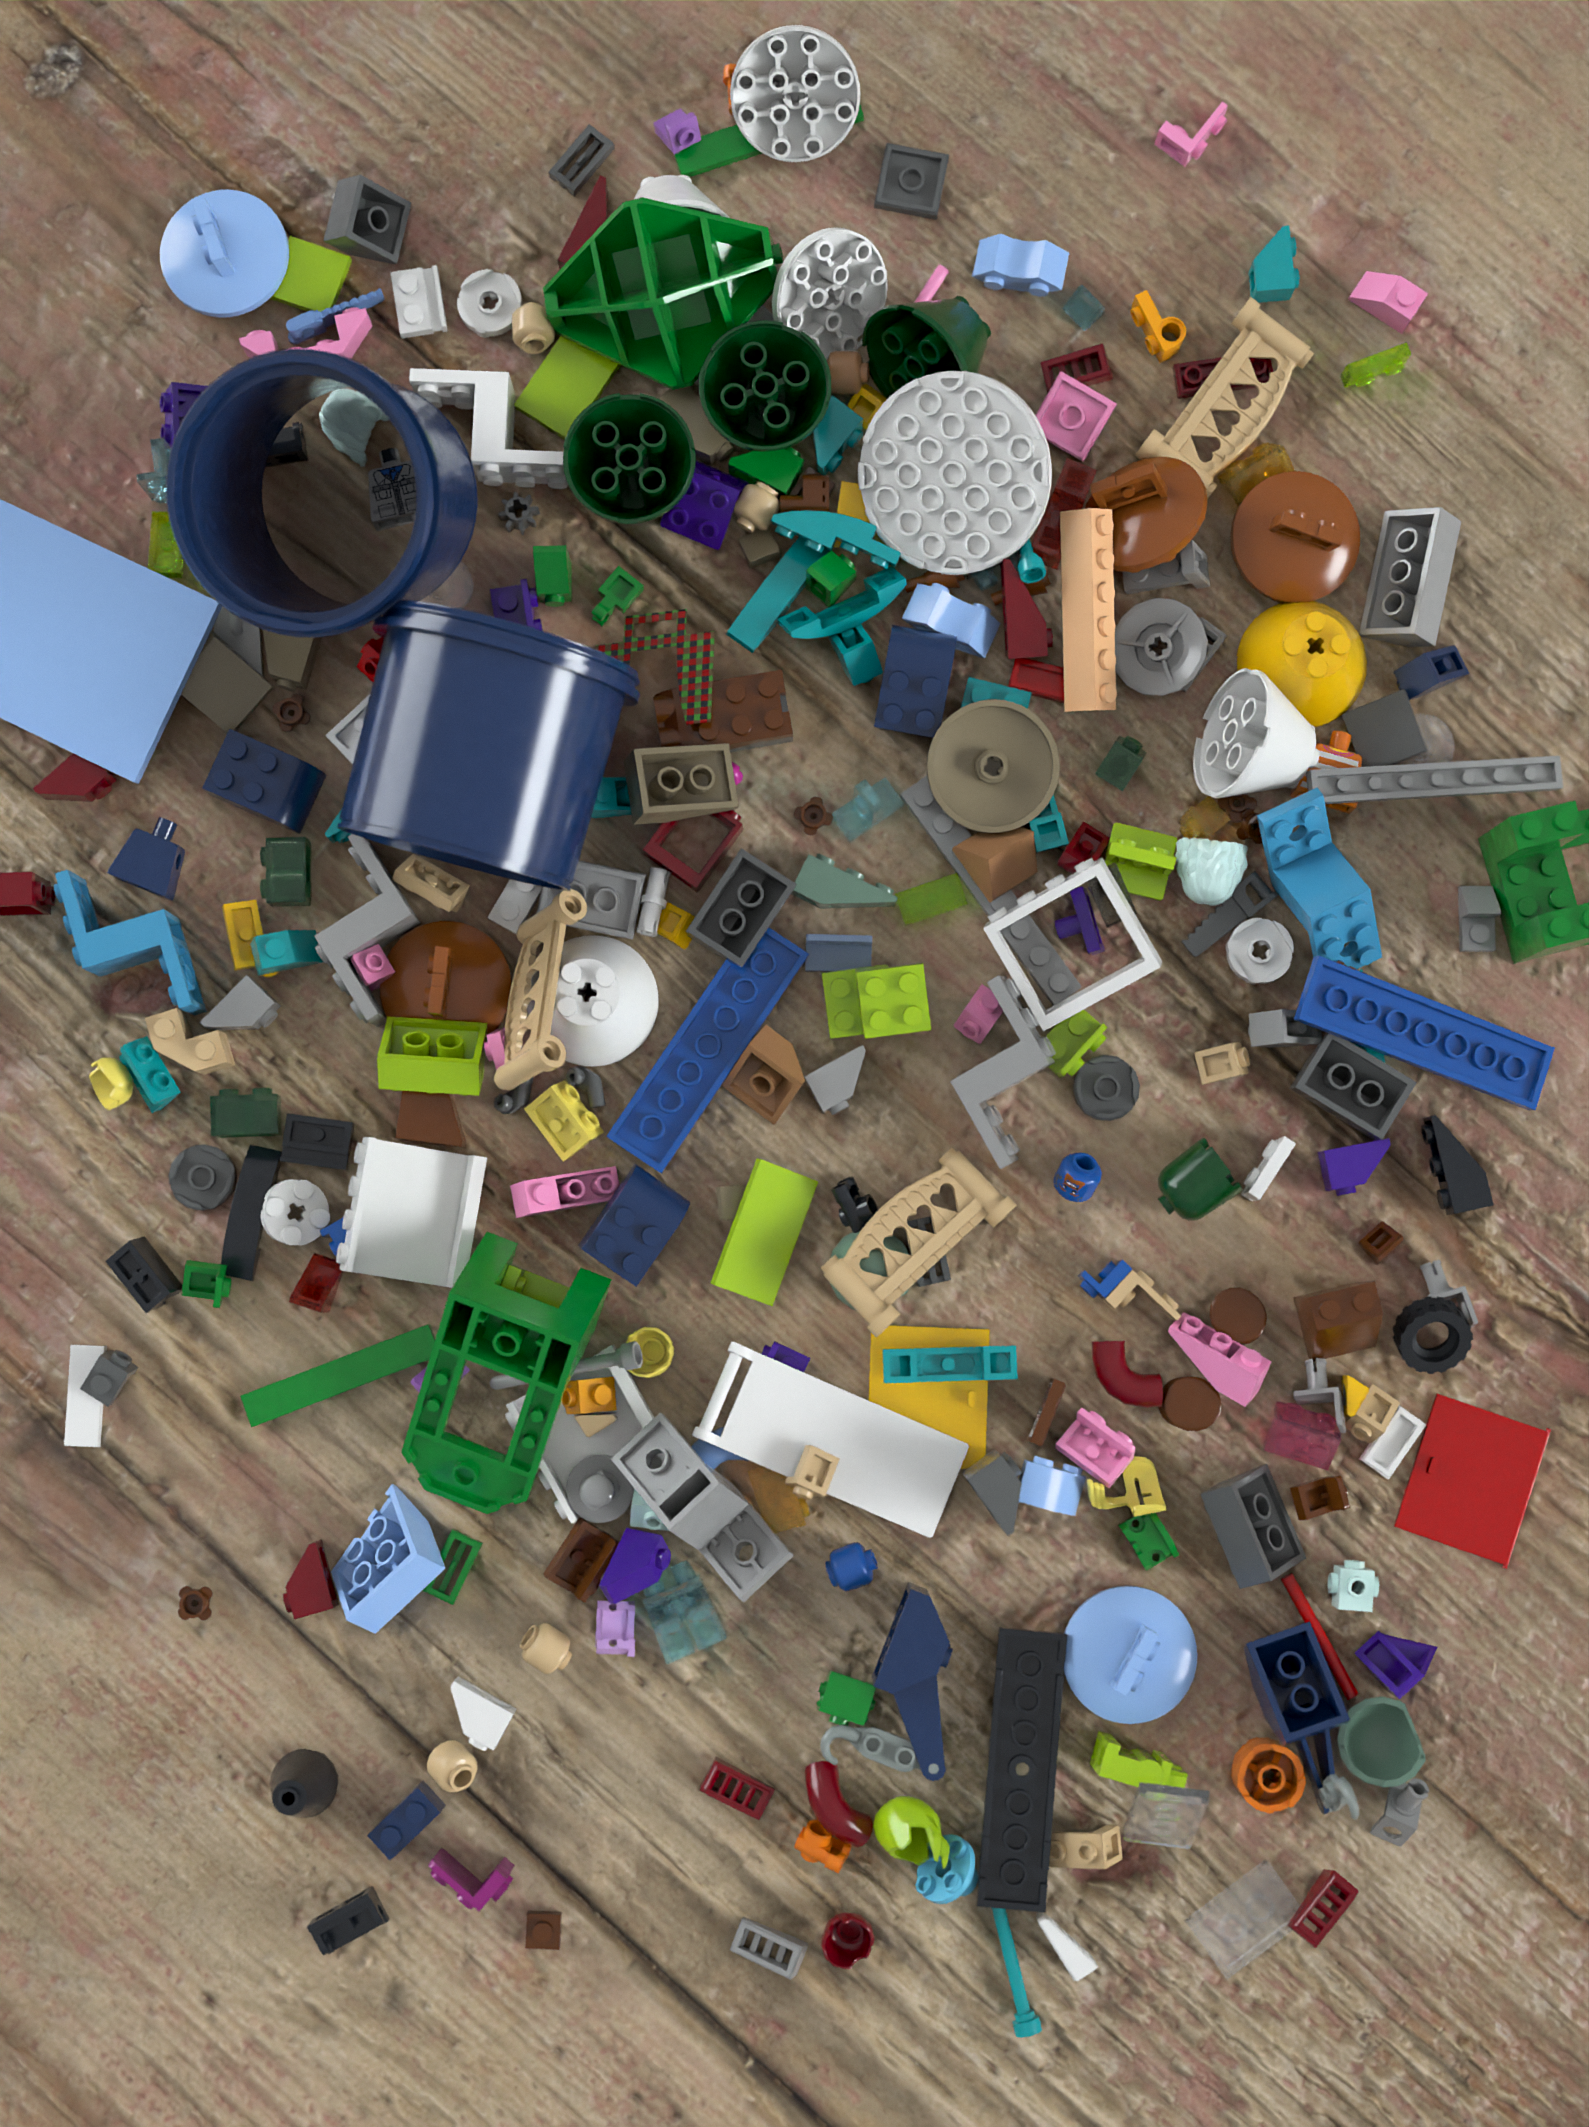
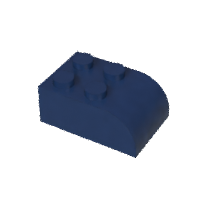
M892 625L874 727L934 737L942 724L957 636Z
M229 729L202 789L212 797L300 834L327 775L299 758Z
M634 1164L578 1246L637 1287L681 1223L690 1206V1201L637 1164Z

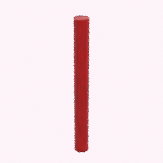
M1293 1573L1283 1576L1281 1581L1304 1623H1311L1328 1667L1345 1698L1349 1700L1359 1694Z

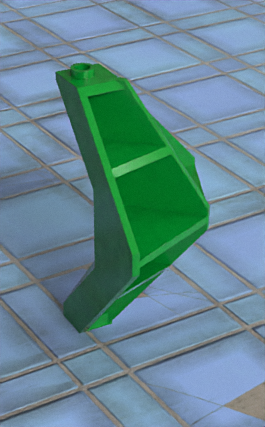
M648 198L633 199L623 202L543 287L546 315L556 334L672 390L692 386L699 378L701 367L713 344L729 330L747 323L773 294L774 284L779 272V264L784 262L780 243L774 244L768 227Z

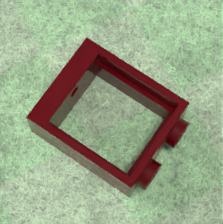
M733 810L708 814L730 831L699 873L661 847L680 820L662 823L644 847V855L661 868L671 872V875L698 893L743 831V824L739 822L741 816Z
M34 872L0 873V916L51 915V906L55 905L56 894L54 886H51L50 881Z

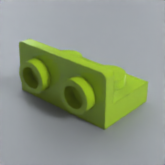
M1085 1010L1058 1023L1046 1036L1056 1051V1054L1052 1056L1055 1063L1048 1066V1068L1060 1079L1066 1073L1072 1077L1085 1063L1081 1059L1088 1049L1095 1052L1107 1039L1102 1033L1108 1027L1104 1023L1100 1024Z

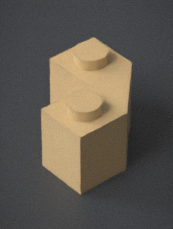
M178 1008L145 1017L155 1051L203 1075L235 1066L227 1034L216 1030L193 1037L186 1012Z

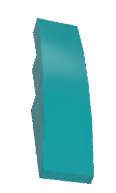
M799 537L728 629L726 635L753 653L778 624L777 619L788 612L791 603L806 587V570L830 551L824 549L822 554L806 547L804 545L806 540Z

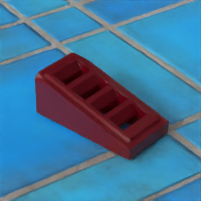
M1103 343L1040 362L1047 393L1055 382L1052 368L1058 367L1059 372L1062 371L1067 374L1065 365L1069 364L1072 366L1074 379L1086 386L1113 379ZM1095 358L1098 360L1100 369L1094 372L1091 359ZM1084 361L1087 374L1081 376L1078 362Z
M715 1757L700 1785L699 1791L760 1820L775 1788ZM720 1772H723L726 1776L718 1789L713 1785ZM732 1778H735L738 1782L731 1795H729L725 1791ZM746 1783L750 1785V1788L743 1801H740L737 1797ZM758 1789L763 1793L755 1808L749 1806V1803Z
M1323 1869L1287 1926L1313 1948H1316L1351 1905L1359 1890L1336 1871ZM1331 1886L1340 1892L1338 1896L1329 1889ZM1323 1896L1332 1903L1330 1908L1320 1900ZM1314 1907L1325 1915L1322 1920L1312 1912ZM1305 1918L1317 1927L1315 1932L1303 1923Z

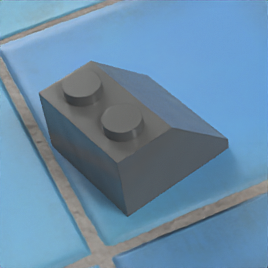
M360 174L338 180L323 241L348 255L397 264L411 202Z

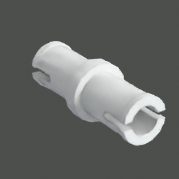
M653 867L649 871L650 875L646 893L641 896L640 903L643 906L638 927L636 928L637 933L650 937L657 936L661 911L666 908L667 904L664 898L671 872L665 869Z

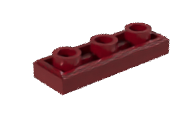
M1222 357L1174 364L1173 374L1177 398L1194 397ZM1249 358L1257 380L1260 383H1267L1269 381V373L1273 372L1271 359ZM1230 384L1232 391L1256 388L1253 385Z

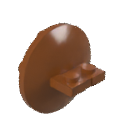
M1150 457L1130 463L1109 477L1091 483V496L1084 508L1112 509L1114 525L1113 570L1137 573L1161 563L1170 562L1176 557L1177 553L1193 539L1205 520L1208 500L1202 479L1189 464L1171 457Z
M1283 472L1257 484L1240 502L1231 525V551L1242 577L1261 595L1281 603L1311 602L1333 592L1351 573L1360 548L1359 522L1349 499L1329 480L1309 472Z
M455 921L428 923L403 936L388 954L387 959L395 973L382 982L379 987L381 1003L386 1016L487 1023V1035L498 1029L505 1019L512 985L510 967L498 945L479 929Z

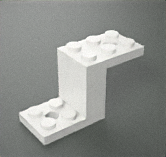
M410 368L409 382L413 391L428 400L436 408L442 407V404L455 405V407L460 409L474 408L471 462L479 481H483L488 486H501L503 482H509L525 488L534 487L535 484H548L549 487L555 489L567 488L568 483L563 469V452L513 450L516 394L509 372Z

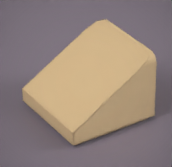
M615 1413L577 1414L574 1416L586 1437L593 1436L618 1418Z

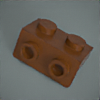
M579 1517L543 1575L548 1580L570 1591L578 1600L585 1603L589 1596L593 1595L599 1588L600 1579L605 1573L619 1543L611 1534Z

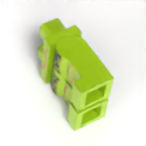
M1098 1731L1089 1762L1098 1776L1151 1790L1153 1794L1164 1797L1165 1790L1183 1794L1188 1774L1182 1771L1180 1765L1173 1764L1163 1752L1153 1750L1151 1755L1143 1748L1128 1750L1122 1748L1111 1734Z

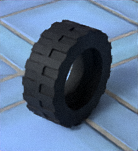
M1430 1296L1424 1297L1425 1299L1415 1300L1411 1305L1402 1309L1403 1312L1396 1317V1324L1393 1325V1339L1402 1359L1405 1360L1410 1368L1413 1367L1421 1373L1422 1371L1428 1374H1434V1372L1442 1373L1451 1367H1456L1461 1360L1466 1358L1468 1350L1470 1351L1472 1347L1471 1340H1473L1471 1327L1459 1306L1456 1307L1453 1301L1444 1300L1443 1297L1431 1298ZM1433 1322H1441L1448 1327V1338L1442 1344L1433 1348H1423L1417 1343V1332L1423 1326Z

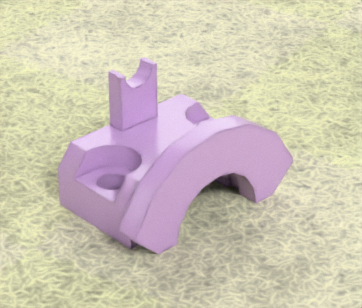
M597 1601L596 1654H627V1657H634V1601H620L616 1604L609 1603V1601Z

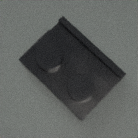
M287 1113L280 1161L348 1171V1159L351 1152L355 1123Z

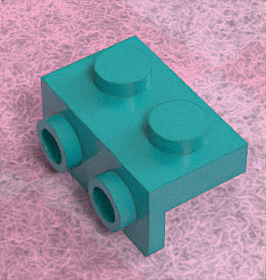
M148 1036L126 1043L120 1048L122 1054L119 1056V1059L128 1068L135 1086L151 1113L162 1110L181 1093L159 1054L153 1049Z

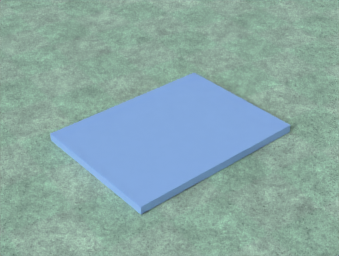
M0 499V718L139 784L220 613L222 605L206 595Z

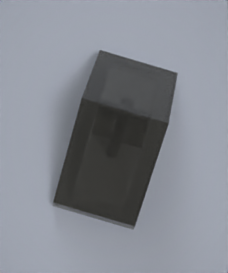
M1112 863L1107 867L1136 915L1137 912L1117 864ZM1097 877L1085 882L1106 927L1109 928L1121 922V918Z

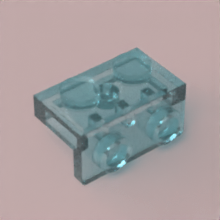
M163 437L150 439L155 471L137 474V483L151 500L158 503H167L166 477L171 448Z

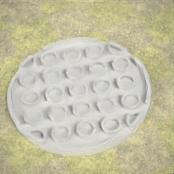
M937 372L915 379L902 386L882 404L872 418L863 438L864 443L860 462H858L859 490H861L866 508L865 513L870 523L877 526V535L888 547L901 552L900 557L918 568H924L941 574L960 575L973 573L995 566L1002 562L1003 559H1007L1018 551L1034 533L1049 500L1052 482L1051 455L1045 433L1037 417L1025 401L1006 385L991 377L973 372Z

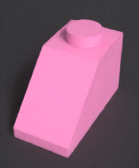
M1366 271L1348 300L1402 334L1428 293L1402 276Z

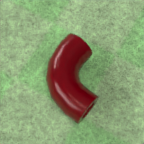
M1092 1341V1360L1096 1377L1109 1395L1125 1405L1143 1408L1162 1406L1163 1386L1161 1375L1140 1374L1131 1370L1125 1358V1341Z
M818 1761L805 1767L806 1790L809 1804L817 1820L830 1835L855 1847L865 1845L873 1831L872 1819L868 1814L851 1807L845 1800L840 1788L837 1764L833 1765L828 1761Z

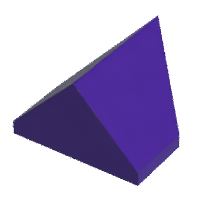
M1378 1631L1354 1654L1389 1693L1400 1699L1425 1676L1438 1647L1385 1635Z

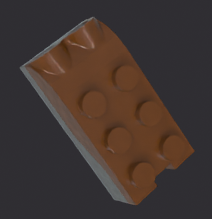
M782 670L713 681L711 722L686 725L680 701L679 687L662 691L653 696L661 747L729 743L730 752L793 742V731Z

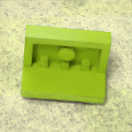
M1114 823L1104 862L1121 891L1161 901L1164 898L1168 877L1174 870L1177 858L1174 857L1177 838L1134 826Z

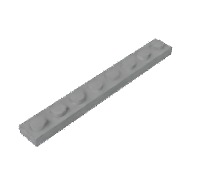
M1560 756L1318 769L1306 772L1308 791L1318 788L1324 796L1325 804L1554 791L1563 788Z
M927 776L900 794L901 799L987 916L1002 907H1005L1008 911L1018 905L1017 897L1011 890L994 901L989 902L954 854L952 848L971 837L965 827L952 820L939 807L930 790ZM1029 914L1000 930L1007 944L1053 1006L1065 1000L1082 987Z

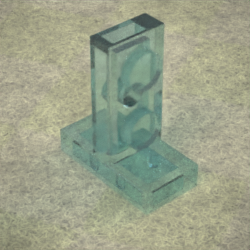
M886 777L872 787L864 779L854 786L853 799L833 812L832 816L848 841L852 842L902 808L904 803Z

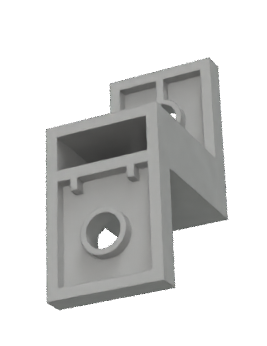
M351 834L348 836V839L353 846L348 848L358 866L360 865L364 871L369 870L370 874L366 876V879L374 892L378 893L379 896L316 934L314 937L319 945L315 947V950L325 964H328L330 968L334 967L336 970L332 977L341 991H345L348 996L351 995L354 1001L350 1003V1006L360 1020L363 1019L365 1023L370 1022L379 1027L386 1022L387 1017L368 986L363 983L350 958L354 954L377 944L383 948L420 925L421 922L396 882L392 880L391 874L370 841Z
M998 975L987 983L1020 1041L950 1082L998 1167L1002 1169L1019 1160L1016 1153L1020 1150L1012 1135H1005L999 1124L1003 1123V1119L994 1105L989 1106L987 1101L1054 1064L1055 1061L1052 1056L1056 1054V1051L1047 1037H1040L1035 1027L1039 1023L1031 1009L1024 1008L1019 998L1022 997V994L1014 980Z
M661 1412L611 1458L667 1529L699 1550L739 1600L745 1602L794 1556L736 1486L707 1465ZM658 1453H664L665 1459L662 1466L652 1469V1458ZM746 1545H752L754 1550L753 1556L748 1561H741L739 1558L741 1549Z

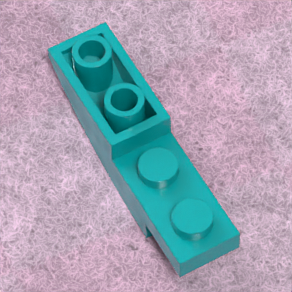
M806 510L774 514L771 519V523L777 526L775 529L776 533L791 540L794 535L806 540L804 544L806 547L821 554L824 549L831 551L836 540L841 542V549L854 555H858V552L861 551L871 556L869 562L886 570L889 565L896 567L900 559L901 552L873 539L877 526L857 518L826 511Z

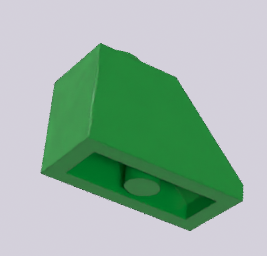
M791 447L770 452L752 451L732 457L728 462L730 475L749 482V484L755 485L759 481L768 485L779 494L777 498L779 500L780 495H789L804 470V459L801 458V454Z
M566 545L533 546L536 592L539 602H545V605L550 607L563 606L564 602H572V563Z
M831 550L806 570V589L828 608L833 606L856 580L854 563L845 555L840 554L838 556Z

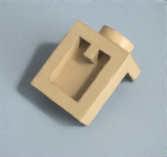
M1240 1042L1229 1043L1194 1053L1202 1085L1248 1074L1247 1067L1250 1066V1058L1247 1049L1242 1047Z
M1374 1384L1368 1387L1369 1393L1356 1414L1345 1419V1426L1351 1431L1352 1435L1367 1443H1372L1385 1433L1400 1404L1399 1401Z
M806 1445L794 1477H787L785 1484L794 1488L793 1494L807 1500H811L812 1497H825L840 1458L812 1445Z

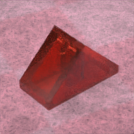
M314 1253L292 1292L289 1302L321 1313L330 1312L344 1272L340 1270L341 1263H337L335 1259Z

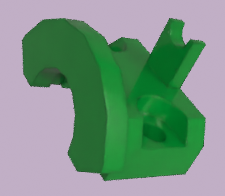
M1156 1513L1137 1517L1132 1516L1118 1525L1134 1549L1145 1571L1170 1556L1175 1558L1180 1555ZM1133 1520H1138L1136 1527L1132 1526ZM1154 1553L1159 1555L1157 1560H1152Z

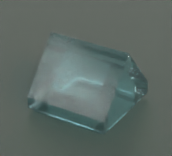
M1082 284L1062 308L1084 331L1105 313V307Z

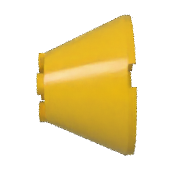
M1316 601L1279 603L1262 612L1244 632L1236 655L1237 671L1247 668L1264 672L1315 728L1336 720L1353 705L1363 688L1367 672L1366 651L1356 628L1340 612Z

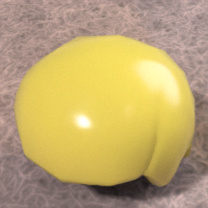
M100 1058L91 1064L92 1067L97 1066V1068L89 1074V1078L99 1101L105 1109L112 1110L129 1100L133 1092V1078L124 1064L116 1058Z
M643 1327L628 1336L626 1343L638 1342L643 1355L642 1367L628 1370L633 1375L653 1378L664 1373L671 1365L674 1356V1346L671 1338L659 1328Z

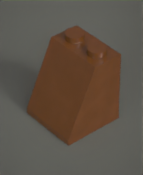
M1375 1281L1355 1282L1293 1297L1308 1357L1313 1359V1362L1316 1361V1358L1327 1359L1376 1347L1383 1319V1311Z

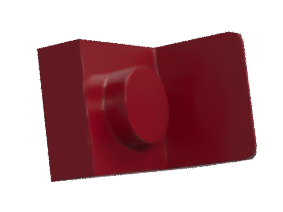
M1083 821L1059 858L1057 865L1067 872L1074 874L1077 872L1074 867L1079 863L1085 862L1090 858L1094 862L1099 859L1109 843L1110 837Z

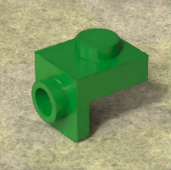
M187 1260L184 1270L182 1296L214 1300L213 1307L220 1308L223 1297L229 1298L232 1278L226 1277L227 1265Z

